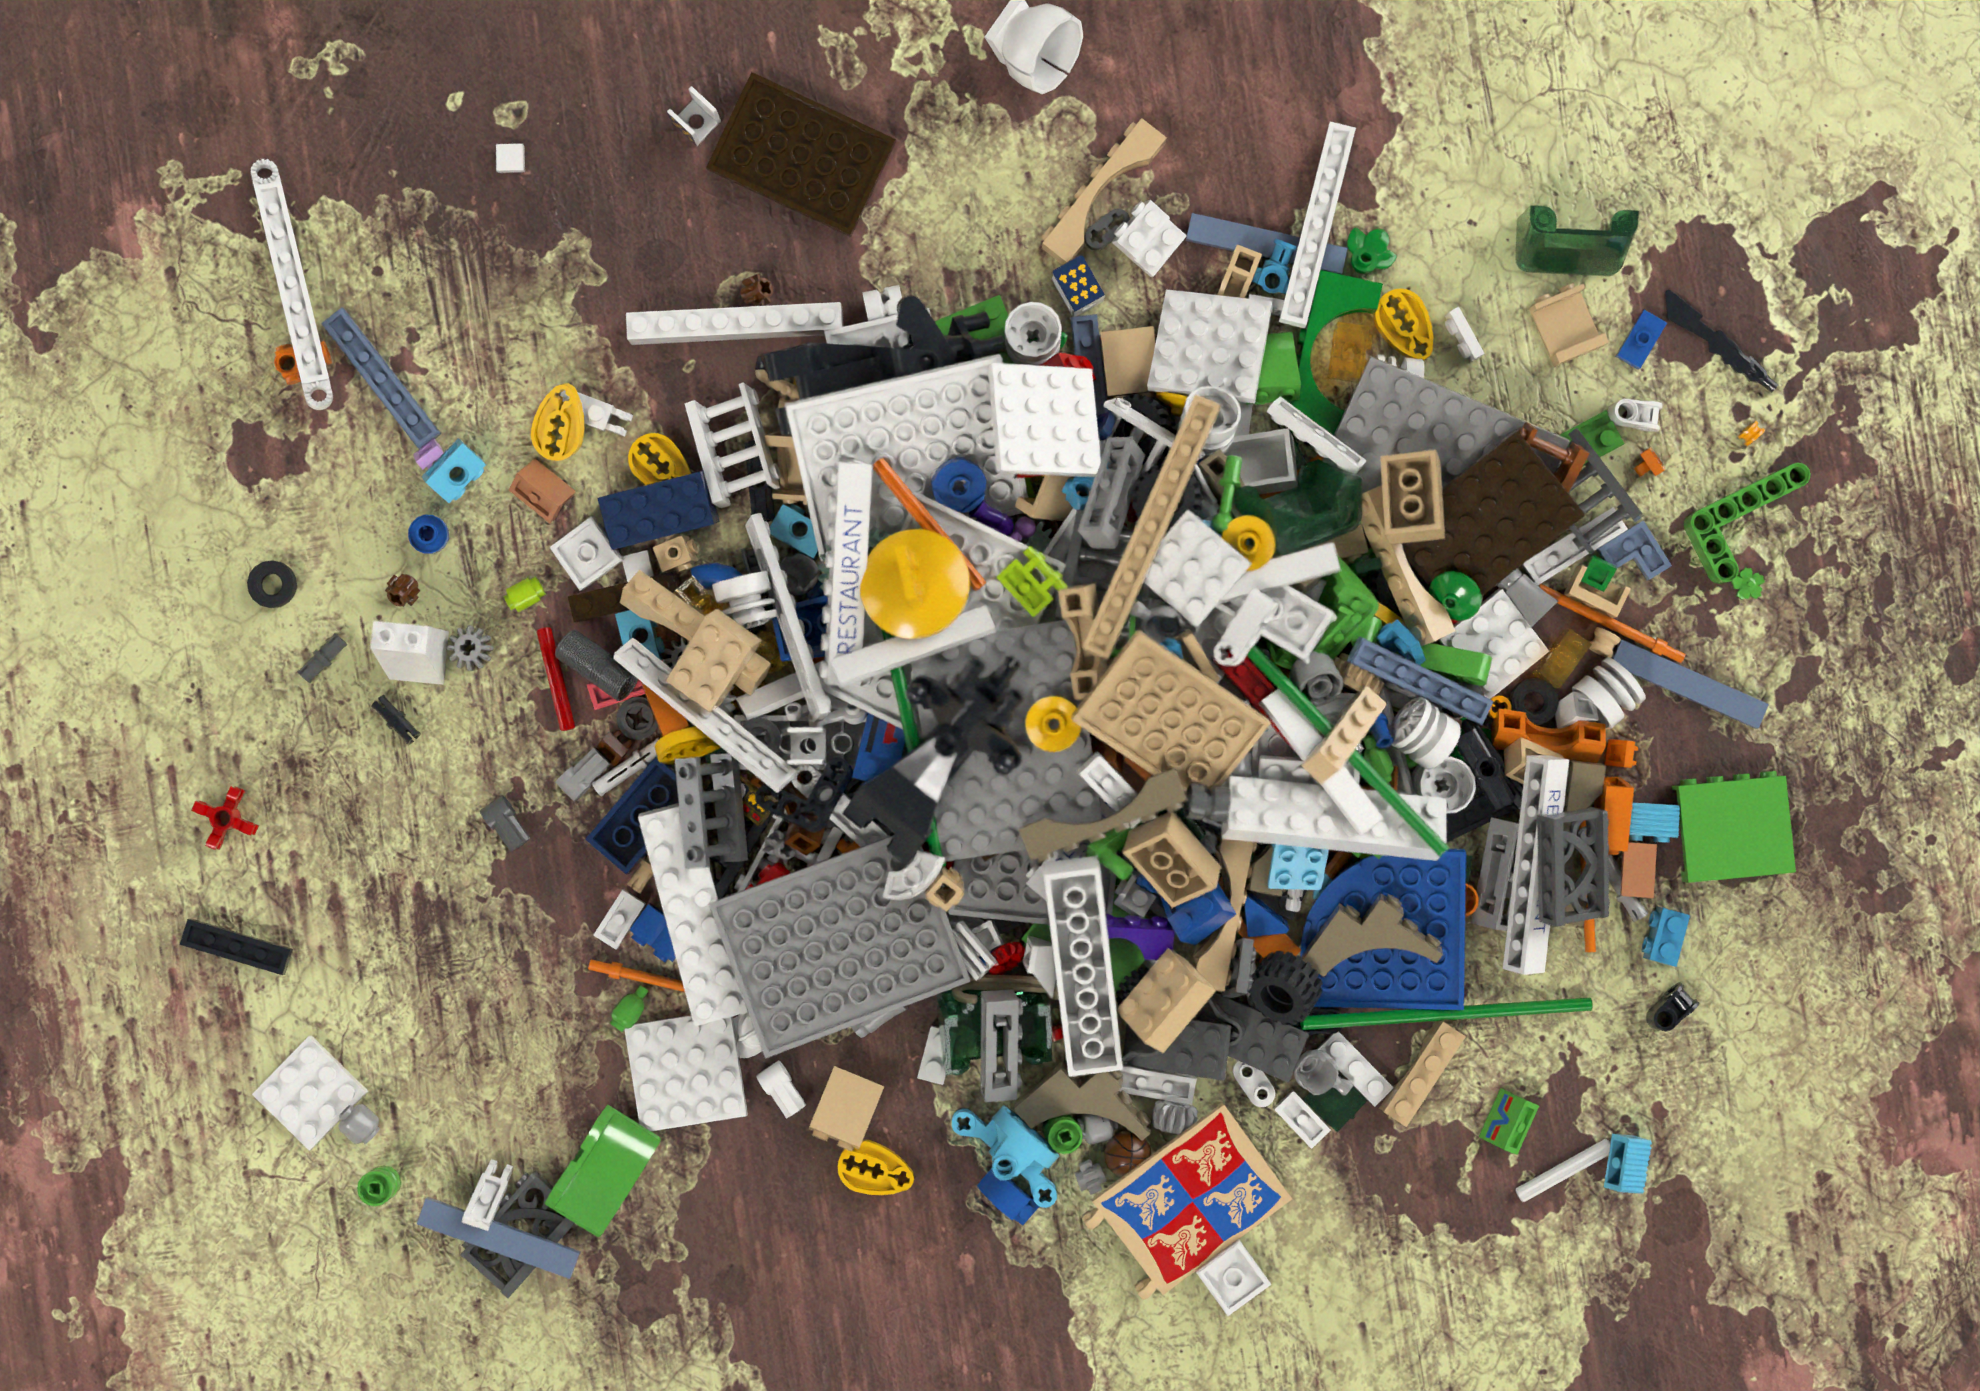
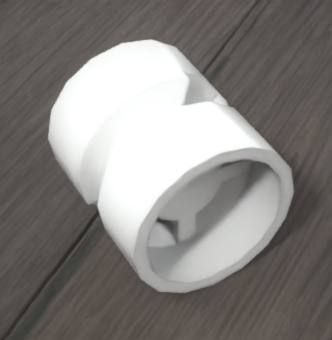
M899 285L886 287L882 293L877 289L862 292L868 321L897 315V304L902 299Z

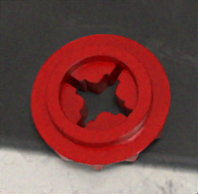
M1009 942L997 947L991 953L997 962L989 972L992 975H1003L1006 971L1011 972L1012 968L1018 966V963L1023 960L1025 953L1022 943Z

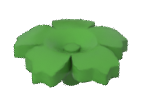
M1744 568L1739 572V577L1731 581L1733 589H1739L1736 596L1740 600L1749 599L1750 596L1757 599L1761 596L1762 588L1758 585L1765 582L1764 576L1752 573V568Z

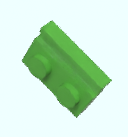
M1607 410L1560 434V436L1569 439L1571 442L1572 439L1568 434L1578 428L1599 457L1625 444L1613 421L1610 420Z

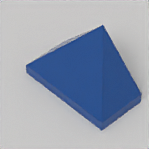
M1247 891L1244 908L1248 937L1285 934L1290 930L1287 920L1250 891Z

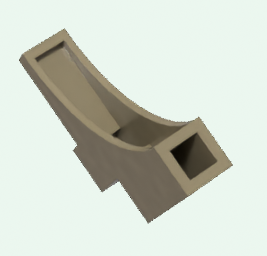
M1380 893L1362 918L1359 917L1360 913L1349 905L1344 907L1339 903L1303 952L1302 960L1311 963L1312 969L1317 970L1320 975L1325 977L1341 961L1352 955L1372 949L1395 948L1407 950L1427 957L1435 963L1441 958L1443 952L1440 946L1441 942L1431 934L1425 936L1419 932L1417 925L1406 918L1401 920L1403 907H1401L1402 903L1390 894L1386 897Z
M1062 1061L1015 1101L1013 1108L1031 1129L1053 1117L1066 1114H1091L1108 1118L1123 1125L1142 1141L1150 1135L1151 1120L1142 1110L1138 1111L1132 1105L1133 1101L1125 1091H1119L1123 1083L1121 1078L1123 1075L1120 1070L1087 1074L1081 1080L1080 1075L1069 1076L1067 1064Z

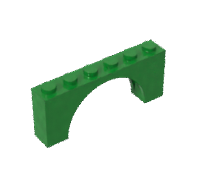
M1320 270L1305 329H1300L1297 344L1301 345L1300 354H1296L1301 381L1300 398L1289 403L1334 436L1344 410L1328 401L1314 381L1310 364L1313 343L1318 333L1327 324L1339 317L1355 313L1374 314L1378 309L1383 284Z

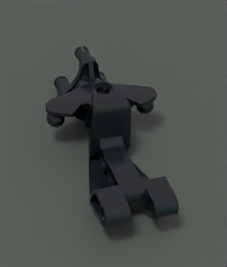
M906 296L900 299L897 304L896 326L907 333L908 344L902 348L809 342L763 354L769 382L794 377L799 399L803 400L976 360L1000 352L1003 353L1006 352V345L994 346L1005 342L1002 335L979 340L978 338L974 339L969 334V332L989 329L990 321L986 311L966 317L963 315L952 317L949 333L944 336L922 301L915 296ZM775 408L781 435L791 434L786 408Z
M1006 656L996 671H992L989 675L982 678L978 677L986 668L984 662L977 657L970 658L964 669L953 677L950 685L925 675H919L914 678L906 690V699L913 705L921 704L923 709H931L938 724L909 752V755L876 777L868 779L842 812L847 819L860 829H866L872 820L877 818L894 832L892 840L886 846L887 851L905 866L933 832L931 825L945 784L950 783L973 751L987 754L988 762L993 763L994 771L1001 776L1010 774L1013 769H1016L1021 764V752L1004 728L1013 719L1014 711L1024 701L1023 694L1015 688L1009 689L1005 695L1010 685V679L1021 667L1018 659L1010 667V664L1015 659L1014 656Z

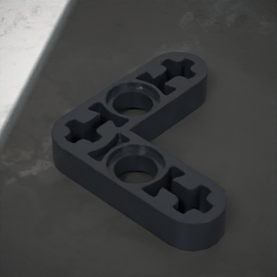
M836 757L830 760L807 801L782 789L777 793L768 785H763L756 791L755 801L768 813L809 832H819L828 822L850 782L853 768L844 758ZM836 768L844 769V772L842 774H836L834 771L836 770ZM829 780H831L832 782L835 781L837 783V786H834L831 782H829ZM828 788L832 789L831 798L827 801H821V792ZM772 795L778 800V804L776 805L770 800L765 801V796ZM790 802H796V811L789 815L785 814L786 805ZM804 812L810 816L816 815L818 817L817 821L810 822L803 816Z

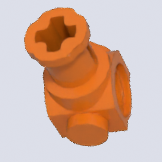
M322 341L320 344L325 363L327 365L332 364L328 347L325 341ZM292 345L278 346L274 360L276 369L282 374L287 385L301 382ZM293 358L295 360L294 367L291 370H284V362L287 359Z

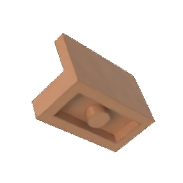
M536 459L516 474L509 488L511 493L549 523L556 519L563 504L575 494L573 488Z
M1628 843V852L1623 851L1621 896L1654 898L1657 844Z

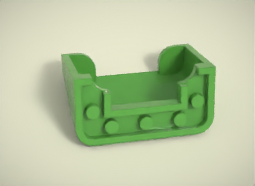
M1338 554L1337 557L1341 571L1324 575L1321 578L1327 583L1318 601L1319 604L1334 612L1337 619L1329 623L1321 639L1312 650V652L1326 654L1332 660L1374 616L1379 607L1375 596ZM1262 636L1275 663L1291 670L1294 661L1298 657Z

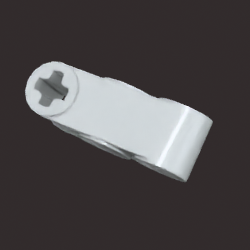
M1253 589L1245 598L1241 609L1233 617L1226 632L1214 649V656L1218 663L1229 666L1239 665L1251 647L1260 638L1264 627L1276 613L1279 604L1257 589ZM1227 648L1231 649V653L1234 655L1233 658H1228Z

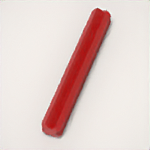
M550 627L540 628L537 630V637L561 731L572 730L575 728V723L560 662L555 656L556 645L552 629Z

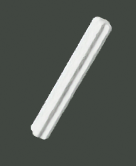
M1604 1139L1517 1187L1516 1193L1522 1202H1526L1609 1155L1610 1141Z

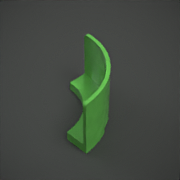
M607 1104L580 1146L581 1149L574 1160H571L544 1204L593 1235L600 1237L661 1142V1138Z

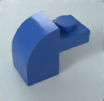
M992 1168L977 1184L979 1190L994 1206L1012 1221L1014 1219L1021 1225H1024L1040 1207L1034 1202L1033 1197L1020 1189L1012 1179H998L994 1175Z

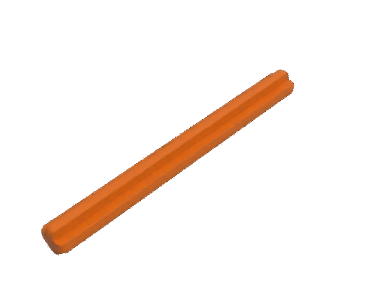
M883 458L877 460L872 465L873 470L922 529L938 533L955 545ZM960 551L969 570L970 586L974 591H978L986 584V581Z

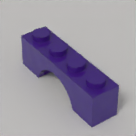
M1105 914L1108 939L1124 938L1132 941L1140 948L1145 960H1159L1168 948L1173 951L1175 931L1167 918L1156 916L1152 919H1142L1136 915H1127L1124 918Z

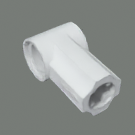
M779 1060L756 1075L764 1091L773 1097L786 1118L806 1106L804 1100L792 1084L790 1074Z

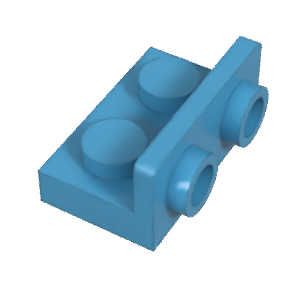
M1398 619L1392 624L1385 625L1380 630L1377 639L1381 647L1393 653L1398 651L1401 657L1418 665L1426 661L1419 641Z
M1656 906V910L1652 911L1649 917L1648 925L1651 927L1649 936L1645 937L1642 943L1643 958L1677 967L1690 915Z

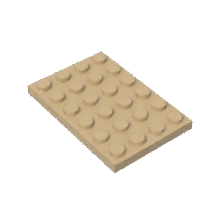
M1140 630L1136 631L1071 715L1072 721L1151 774L1156 775L1175 767L1185 795L1189 783L1204 784L1208 789H1211L1212 786H1222L1271 724L1268 718Z

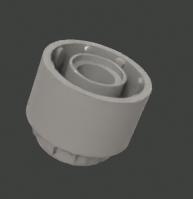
M1311 652L1308 664L1304 663L1299 657L1294 661L1289 679L1315 707L1333 701L1340 694L1343 688V679L1333 660L1328 655Z

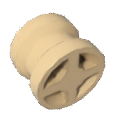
M1596 627L1594 631L1595 637L1593 641H1589L1587 648L1603 657L1611 658L1614 646L1618 645L1621 639L1605 629Z

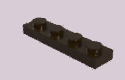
M673 572L651 576L653 580L679 597ZM628 582L568 596L574 623L628 611L629 609L620 603L623 588Z

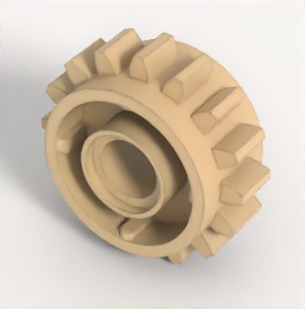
M1341 653L1339 658L1335 657L1333 659L1343 679V687L1358 693L1365 686H1368L1377 695L1380 694L1385 685L1380 680L1381 677L1348 662L1349 655Z

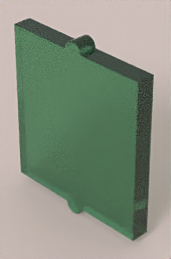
M1338 1072V1076H1339L1341 1079H1345V1078ZM1332 1087L1324 1094L1313 1095L1309 1092L1303 1098L1336 1132L1350 1119H1354L1357 1111L1368 1101L1354 1087L1351 1088L1347 1095H1342L1336 1088Z

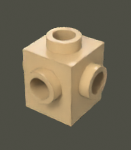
M679 533L664 538V543L653 547L660 568L665 573L676 570L677 574L688 571L692 568L691 564L698 561L696 556L698 554L697 545L689 536H680Z
M942 867L936 879L925 890L927 900L935 907L939 908L940 906L947 912L952 905H957L965 894L963 877L953 868L948 870ZM943 882L948 885L947 887H941Z

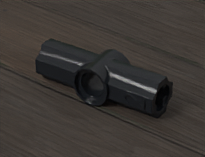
M755 440L744 442L745 449L756 445ZM759 456L746 460L747 476L763 470ZM767 482L760 488L753 485L749 486L751 515L761 513L764 521L771 522L775 519L774 499L772 498L773 489Z
M1474 728L1462 734L1456 746L1470 767L1475 781L1478 782L1494 811L1515 800L1516 798L1500 772L1499 762L1491 757L1476 729ZM1481 763H1485L1489 767L1488 776L1481 774Z

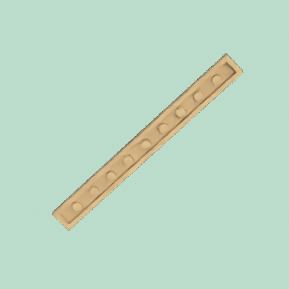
M1195 394L1082 648L1109 660L1221 409L1220 404Z

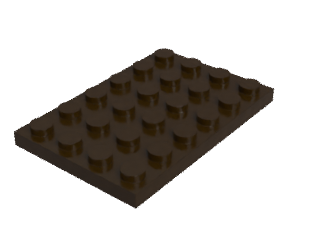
M751 72L706 169L851 237L895 146L896 139Z
M1516 429L1442 488L1445 539L1402 543L1406 559L1429 586L1433 579L1441 573L1459 572L1471 578L1480 589L1481 595H1484L1583 518L1586 513Z

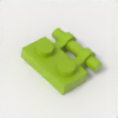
M1030 545L1023 552L1030 560L1025 566L1016 558L996 578L1034 618L1054 600L1047 592L1050 587L1054 586L1058 591L1068 587V585L1061 579L1062 574L1058 570L1054 571L1044 560L1046 557L1041 552L1037 553ZM1034 568H1037L1045 576L1046 580L1042 584L1030 573Z

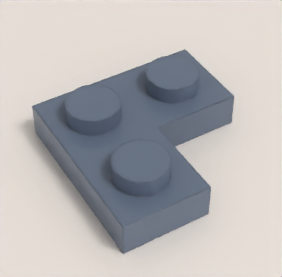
M1644 520L1596 549L1602 560L1617 566V568L1633 559L1646 580L1652 579L1672 566Z

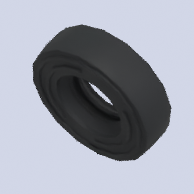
M270 560L263 561L252 569L247 580V587L250 596L256 603L272 609L282 607L291 601L297 589V581L292 569L286 564ZM270 574H276L282 581L280 591L273 595L267 594L262 586L264 578Z
M1539 678L1525 679L1518 683L1512 690L1509 699L1512 706L1511 710L1526 712L1527 718L1534 725H1542L1550 721L1555 715L1559 704L1558 695L1554 687L1546 680ZM1529 692H1538L1543 697L1544 704L1538 712H1530L1524 706V698Z

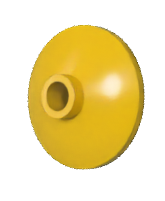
M1156 392V398L1171 408L1170 413L1181 417L1187 397L1169 392Z
M1241 516L1232 520L1227 525L1228 528L1223 531L1221 538L1252 563L1246 571L1258 570L1271 560L1275 550V537L1270 526L1265 521L1255 516ZM1249 537L1255 541L1253 548L1247 545Z
M1050 696L1037 701L1030 708L1026 717V731L1033 744L1049 752H1058L1070 747L1077 740L1081 731V726L1071 719V715L1075 712L1076 707L1070 701L1057 696ZM1055 718L1059 721L1057 729L1049 727L1050 719Z

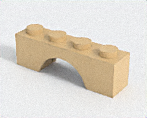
M1096 583L1069 586L1058 590L1062 618L1069 624L1074 634L1077 656L1074 658V665L1070 672L1074 700L1085 699L1108 669L1105 658L1082 648L1099 611Z
M1365 686L1347 702L1338 715L1340 719L1337 724L1311 751L1301 766L1322 785L1342 768L1387 703L1368 686Z
M1436 1021L1423 1040L1421 1050L1405 1076L1393 1086V1089L1388 1093L1379 1109L1407 1127L1466 1036L1445 1022Z

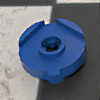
M956 457L944 462L938 467L931 479L932 493L937 503L956 512H970L978 507L984 499L987 485L986 477L976 463L964 457ZM955 481H966L963 484L965 489L963 491L959 489L953 491L952 488Z

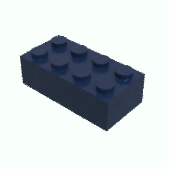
M703 471L597 498L611 550L720 522L716 505L712 503Z
M655 757L585 839L625 874H630L648 853L638 818L639 814L679 803L676 771L669 765L660 763L658 758Z

